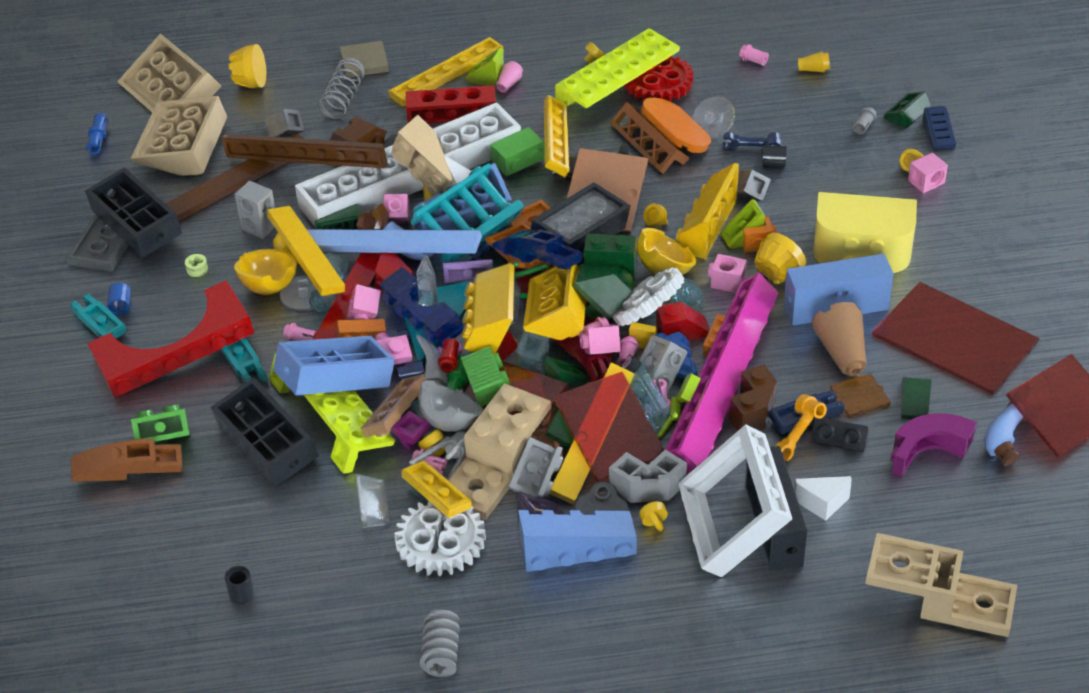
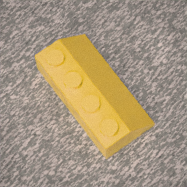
M733 163L711 175L707 184L702 185L699 199L696 198L693 202L692 212L687 213L683 228L678 229L676 242H679L683 247L689 246L690 251L695 257L702 259L708 257L737 201L739 164Z
M573 258L530 279L523 324L526 332L563 340L567 337L577 336L584 329L586 299L572 286L578 268Z
M510 263L476 275L473 283L469 282L464 293V296H467L463 307L466 312L462 321L465 326L461 335L464 338V349L476 352L490 346L492 353L495 354L513 321L514 265Z

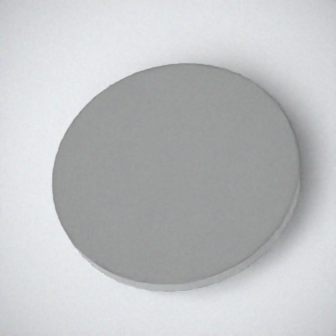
M307 275L293 278V281L280 291L282 304L288 309L298 312L314 310L322 306L329 297V295L321 296Z

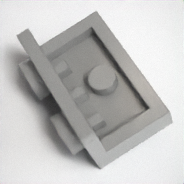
M529 437L507 488L535 501L541 499L543 495L547 497L553 485V481L550 480L553 471H558L563 461V457L560 456L563 448L559 446L553 448Z

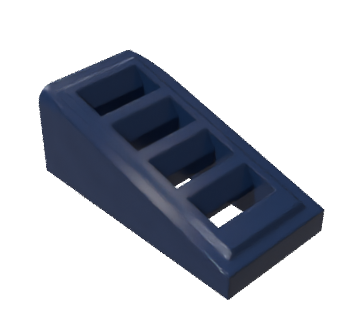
M946 106L924 108L922 122L934 150L955 148L956 141Z

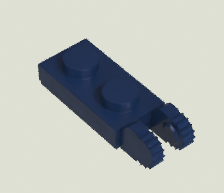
M833 390L809 395L826 405L827 411L823 418H834L845 411L843 402H835L837 395ZM796 400L769 410V418L781 434L792 431L802 416L795 410Z

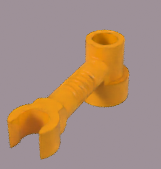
M803 394L795 402V410L802 416L787 438H784L775 445L780 446L785 461H789L793 457L794 449L796 448L795 444L814 417L818 419L823 418L826 414V405L818 402L815 397Z

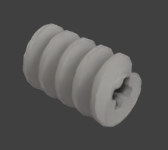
M434 610L428 613L423 620L424 628L422 630L420 667L423 671L435 677H448L457 670L455 663L457 662L456 653L458 652L457 643L459 642L458 633L460 632V627L457 623L460 618L451 611Z

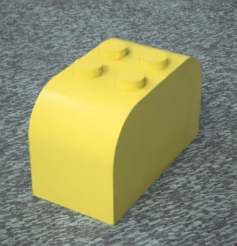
M818 192L813 246L815 259L821 264L885 254L893 273L904 270L911 261L916 227L917 200Z

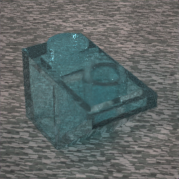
M524 331L515 352L516 362L540 370L553 338Z

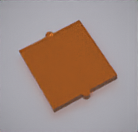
M871 373L830 385V390H833L837 395V402L841 401L845 405L844 412L848 418L891 405L890 400L883 391V386H879Z

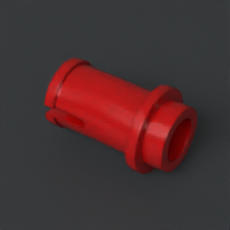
M448 338L443 342L442 354L438 358V365L444 372H451L458 366L456 358L459 342L455 339Z

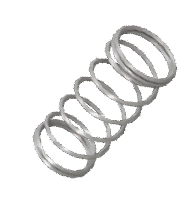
M343 58L339 61L328 83V87H326L318 103L320 111L325 116L331 119H340L345 116L350 101L353 99V94L356 93L360 80L363 79L365 69L358 60ZM343 64H353L361 70L362 75L359 77L351 70L340 69V66ZM342 71L352 72L357 78H349ZM339 78H344L348 81H351L354 84V86H346L339 80ZM334 79H337L340 83H334ZM335 85L344 86L351 93H343L339 91ZM334 86L337 91H330V87ZM331 92L342 94L347 101L341 100ZM327 98H334L339 101L343 108L333 106ZM326 99L327 103L335 109L344 110L343 114L336 116L329 113L323 106V100Z

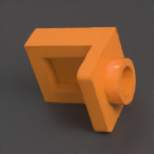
M769 216L765 217V226L743 229L742 247L744 253L758 251L761 242L768 234L777 233L776 226L771 224Z

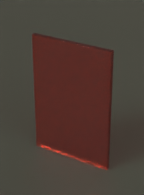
M919 282L872 331L873 336L992 395L1039 342L1038 337L922 282Z

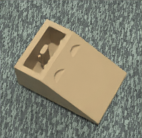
M417 115L398 132L391 153L398 163L403 164L410 170L411 175L415 179L420 180L427 186L428 191L433 196L438 193L443 194L448 190L453 178L435 131Z

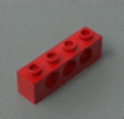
M494 85L405 91L408 123L417 115L427 124L448 123L496 103Z

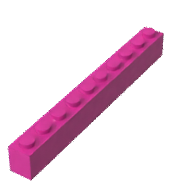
M760 273L741 281L698 376L701 378L691 401L686 402L665 449L687 463L686 476L708 458L709 453L713 450L717 434L723 427V420L730 411V397L735 396L738 392L741 372L745 371L748 362L752 359L754 348L761 339L760 334L768 323L767 318L770 311L775 306L774 302L778 292Z

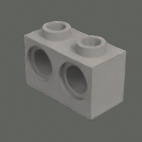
M249 181L235 193L241 230L265 239L275 229L267 217V209L275 208L273 192L269 188Z

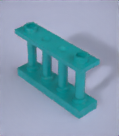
M488 163L482 168L480 166L474 168L467 178L427 205L425 203L419 205L413 211L414 215L411 224L415 226L423 220L430 230H443L431 216V214L442 208L459 230L480 231L482 236L480 243H482L486 237L495 234L517 219L525 206L519 199L512 204L505 201L486 178L492 167ZM479 183L500 208L499 213L495 216L488 215L468 189ZM460 195L482 221L481 225L476 229L470 228L450 204V201ZM443 253L441 261L443 263H453L466 253Z

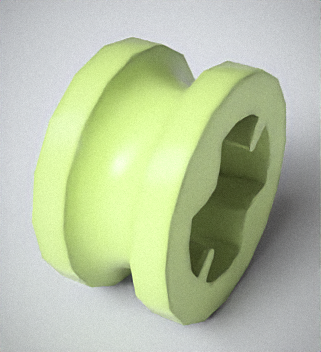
M193 254L186 258L185 266L189 276L201 277L207 273L208 265L205 256Z

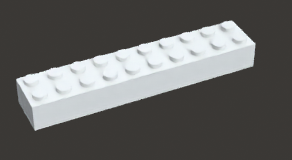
M494 103L433 128L437 135L444 157L452 159L467 169H472L491 161L490 144L521 131V126L498 103ZM392 145L384 148L388 162L384 169L341 166L295 185L298 207L315 226V220L354 204H358L364 212L372 211L379 204L383 203L384 205V194L410 195L422 190L423 183L415 179L407 167L394 159L391 153Z

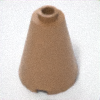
M851 302L830 305L831 310L825 313L821 310L813 317V330L843 374L849 376L859 375L866 367L862 311L860 308H857L855 303Z

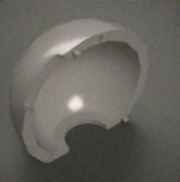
M425 380L421 383L418 393L419 408L424 418L437 429L446 432L464 431L471 427L483 412V408L479 403L464 393L463 389L452 390L435 384L434 381Z

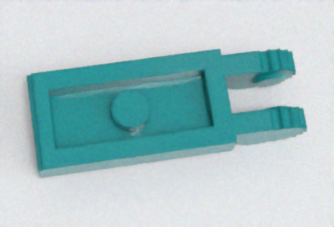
M90 294L83 296L87 306L85 308L76 301L70 303L73 313L99 338L111 333L116 339L127 333L125 324Z
M246 338L240 339L231 345H225L221 349L244 384L252 379L248 373L254 370L261 382L268 381L267 374L261 365L259 357Z

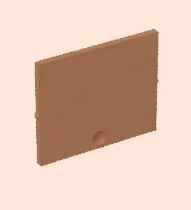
M580 148L567 198L595 182L631 205L626 228L620 231L631 233L648 158Z

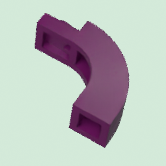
M946 413L922 415L908 421L895 434L893 452L890 461L893 462L892 473L902 477L913 458L917 454L930 449L948 451L964 458L974 441L977 422L962 416Z

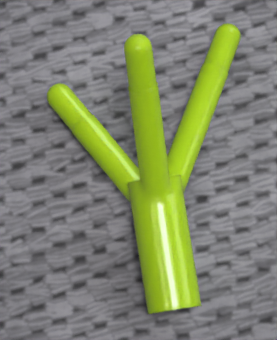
M676 396L670 399V416L657 434L659 439L662 438L672 421H678L681 416V403L675 400Z

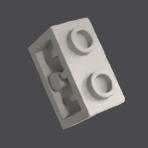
M652 334L639 360L641 365L631 382L651 390V381L656 380L659 389L658 379H663L667 382L668 394L688 352L673 342Z

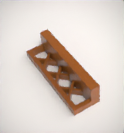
M628 102L624 104L610 122L661 173H664L674 160L684 165L689 159L682 150L673 145L637 108ZM627 114L629 116L628 125L620 126L619 123ZM641 128V136L633 138L634 129ZM654 140L653 149L646 150V141ZM667 152L669 155L660 165L658 163L659 153Z

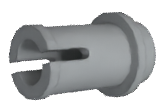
M866 107L860 110L859 117L852 126L854 132L860 135L865 134L870 124L876 121V111L873 108Z

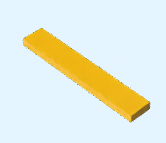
M489 37L388 91L389 97L403 107L406 105L405 91L437 89L470 71L474 65L499 47L504 53V47Z
M547 95L544 99L545 167L565 177L569 172L567 105Z
M291 206L267 209V217L319 294L327 296L345 292L344 282Z
M613 363L610 364L549 494L572 505L574 504L635 375L634 373Z

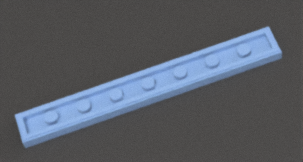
M307 230L322 252L476 253L482 238L480 231Z

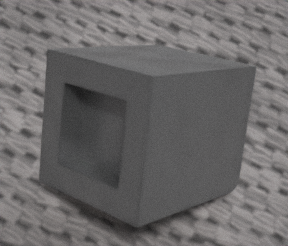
M282 109L265 119L270 137H280L285 133L300 134L304 132L299 110Z
M739 170L737 193H743L756 201H762L771 179L754 170Z

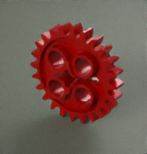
M672 55L625 84L624 90H628L629 95L634 94V99L642 97V102L647 98H660L672 102V98L679 100L680 95L686 96V91H691L694 71L691 70V65H687L686 60L681 61L680 56L674 59Z

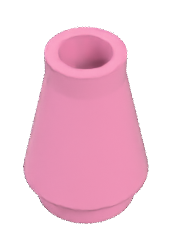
M514 61L505 63L495 88L501 93H506L510 87L522 78V67Z

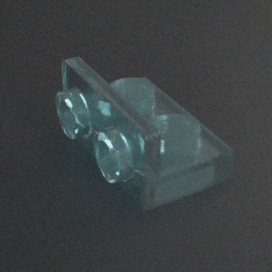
M646 369L636 371L622 400V405L638 432L645 434L664 425L670 408Z

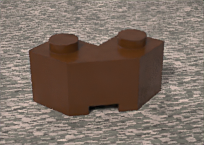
M355 116L349 121L350 125L343 130L337 129L330 138L332 141L382 144L388 131Z
M765 364L741 372L740 394L730 397L729 420L737 431L745 424L758 431L766 427L769 410L774 407L776 401L777 380Z

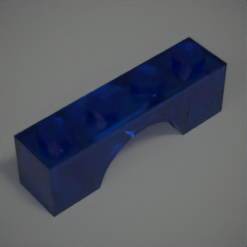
M399 268L379 283L383 292L381 295L383 301L389 307L393 305L398 315L402 319L406 317L416 331L420 329L430 343L435 342L440 348H443L445 339H455L462 333L464 326L458 313L445 302L431 306L418 304L423 296L422 290L416 278L405 268Z

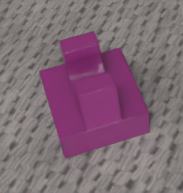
M409 411L392 426L393 434L399 437L401 444L410 449L430 431V423Z

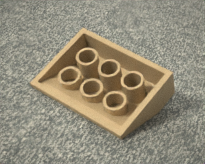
M161 33L117 81L151 112H153L157 102L210 97L221 87L207 71Z
M219 96L157 102L132 154L131 161L181 176L203 174L227 119Z

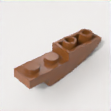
M154 438L111 443L83 451L71 457V482L127 480V474L182 472L181 444L155 445Z

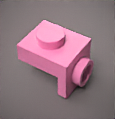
M407 335L376 340L395 359L394 365L412 361V353Z

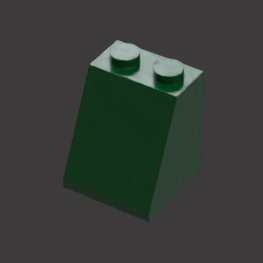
M587 233L584 247V264L617 265L621 270L625 269L631 274L634 288L638 269L637 237Z

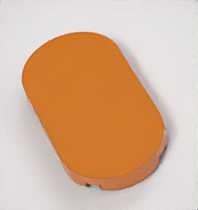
M647 98L643 101L642 115L673 145L681 148L682 145L688 147L687 151L692 153H702L708 150L711 144V137L679 106L660 98Z

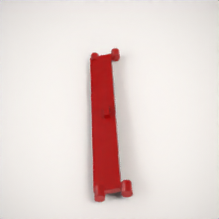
M360 253L344 282L345 292L338 293L313 340L337 338V320H347L350 297L356 284L371 287L376 278L375 269L381 253Z

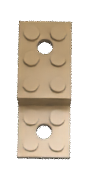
M505 383L464 435L466 458L448 480L471 500L473 512L479 513L480 518L487 520L509 490L507 486L527 439L533 434L551 409L550 400ZM512 411H519V412H521V413H517V414H515V415H510V414H509V413L512 412ZM473 486L482 487V489H478L475 491L470 490V488Z
M881 533L876 534L865 584L923 596L924 600L920 616L922 619L1009 637L1017 591L1016 584L960 573L964 552L962 550ZM896 561H902L906 563L907 566L901 568L895 566L893 563ZM977 602H987L991 607L982 608L977 605Z

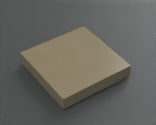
M382 41L340 47L342 59L354 58L363 65L365 69L364 76L389 72ZM343 64L344 69L351 70L358 76L362 75L361 70L357 66ZM345 71L347 77H356L352 72Z

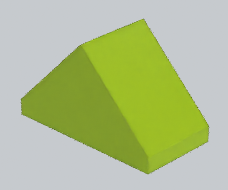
M499 47L474 65L465 80L468 83L484 86L494 85L495 87L504 65L503 50Z
M752 199L720 232L728 247L731 249L742 247L743 229L765 226V214L757 202Z

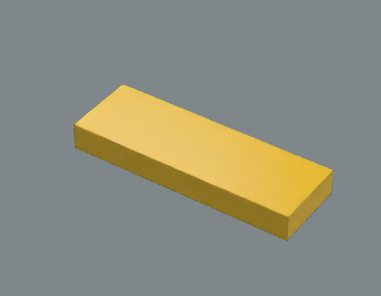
M425 460L402 469V478L446 517L451 518L471 508V500Z

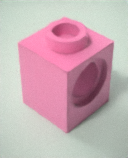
M934 153L928 154L910 163L908 181L922 193H925L945 183L948 165Z
M384 194V206L389 213L388 223L393 221L397 225L410 224V200L408 194Z
M718 254L715 262L710 263L708 268L711 288L736 293L741 281L746 278L747 260Z
M356 284L350 297L347 320L375 319L378 312L380 290Z
M619 326L584 327L583 333L580 334L581 348L587 354L621 352Z

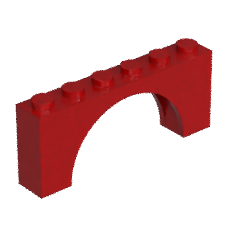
M227 280L204 290L207 298V308L203 319L191 333L177 342L159 348L139 349L120 343L111 333H108L87 343L114 398L218 351L225 345H231L255 333L249 315Z

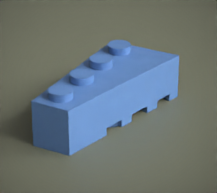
M493 163L486 178L505 201L512 204V199L496 164ZM479 183L468 189L488 215L495 216L499 213L500 208ZM438 193L422 203L427 205L442 194ZM460 195L450 201V204L469 227L480 225L482 221ZM420 203V204L414 206V210H415L419 205H421L422 203ZM442 208L431 214L443 230H459ZM423 220L415 225L416 230H430Z
M518 510L520 546L526 572L637 554V536L630 511H594L592 515H584L580 510H569L568 515H554L553 510H542L541 514H529L528 510Z

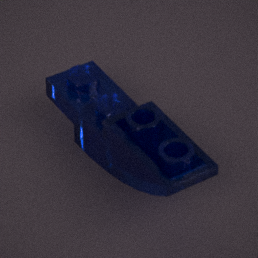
M539 229L522 230L492 243V248L503 252L505 255L518 258L525 263L533 262L538 258L540 261L548 262L559 269L566 270L582 261V252L563 245V235Z

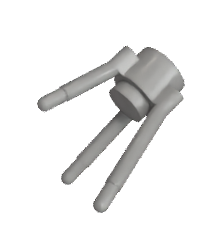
M457 431L452 437L446 436L438 444L411 459L409 464L413 465L439 449L446 447L447 455L445 458L447 460L457 458L447 479L449 480L466 458L464 441L466 433Z

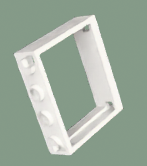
M746 424L678 483L701 569L719 577L727 574L792 520L766 435ZM747 459L763 512L720 547L705 493L742 461Z

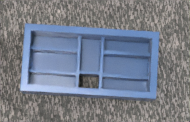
M885 254L789 268L786 273L784 307L792 326L812 323L813 317L822 310L825 313L831 310L830 305L841 302L855 303L857 308L861 309L862 314L887 311L890 305L894 273Z
M372 336L278 342L273 370L295 395L373 389L390 386L395 359Z

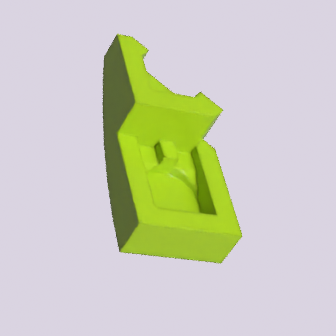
M694 374L686 375L675 400L680 403L690 402L701 378Z

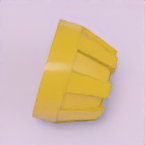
M258 44L246 45L230 54L229 60L231 63L228 65L229 70L232 71L230 77L234 84L252 89L265 86L266 63L263 51Z
M770 233L761 242L754 263H756L755 268L757 271L764 274L763 277L767 281L771 279L774 284H780L786 281L787 269L805 266L806 258L802 250L791 239L780 233Z

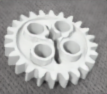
M671 267L669 270L665 269L662 273L658 272L654 277L650 276L644 279L637 287L633 288L630 295L612 316L613 320L618 326L621 325L623 327L625 324L629 325L633 321L635 323L639 318L652 314L658 307L662 306L664 301H668L672 295L677 293L676 290L681 288V284L684 283V277L676 267L674 269Z
M428 501L427 506L419 502L418 510L409 508V516L402 515V523H397L396 550L400 552V559H406L408 567L415 565L416 572L426 568L427 575H430L433 570H437L438 576L442 575L443 570H447L452 575L453 568L455 567L463 571V563L473 565V557L479 558L480 550L485 548L484 540H486L484 521H480V514L474 513L472 506L470 509L448 518L431 502Z

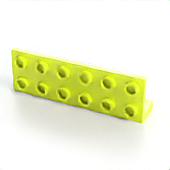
M648 28L555 85V98L567 106L577 102L583 107L588 108L679 52L680 46Z
M275 354L268 379L280 394L288 393L290 388L273 370ZM354 390L304 395L336 435L330 458L343 474L353 472L359 451L394 445L395 439L390 433L382 437H376V435L364 436L361 427L371 417L373 412Z

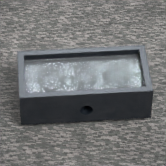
M593 182L532 219L528 243L560 264L571 258L575 261L584 255L587 233L615 235L625 229L631 205Z

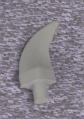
M417 335L416 338L427 359L424 373L425 379L446 387L449 372L442 371L438 365V358L441 356V353L427 339Z

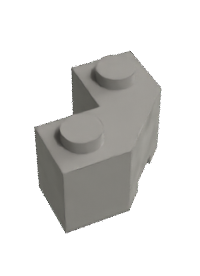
M664 450L649 465L626 452L609 467V483L615 487L617 495L630 503L670 500L680 490L678 483L686 477L687 463L667 450Z

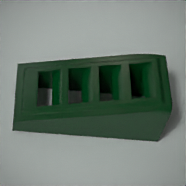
M354 204L315 220L316 230H325V226H328L329 229L327 230H359L356 225L358 215L364 211L358 204Z

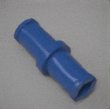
M102 113L94 116L92 127L88 130L89 139L86 150H89L90 154L100 153L102 141L106 138L107 133L105 129L108 117Z

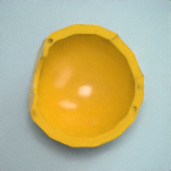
M655 228L642 229L638 238L637 251L642 264L649 272L656 275L658 272L662 273L665 269L669 270L671 267L673 269L676 267L684 275L696 265V258L690 251L689 246L683 247L672 238L666 236L665 232Z
M256 250L240 256L234 265V271L237 279L247 290L262 295H270L285 289L293 281L297 269V260L293 254L283 250Z

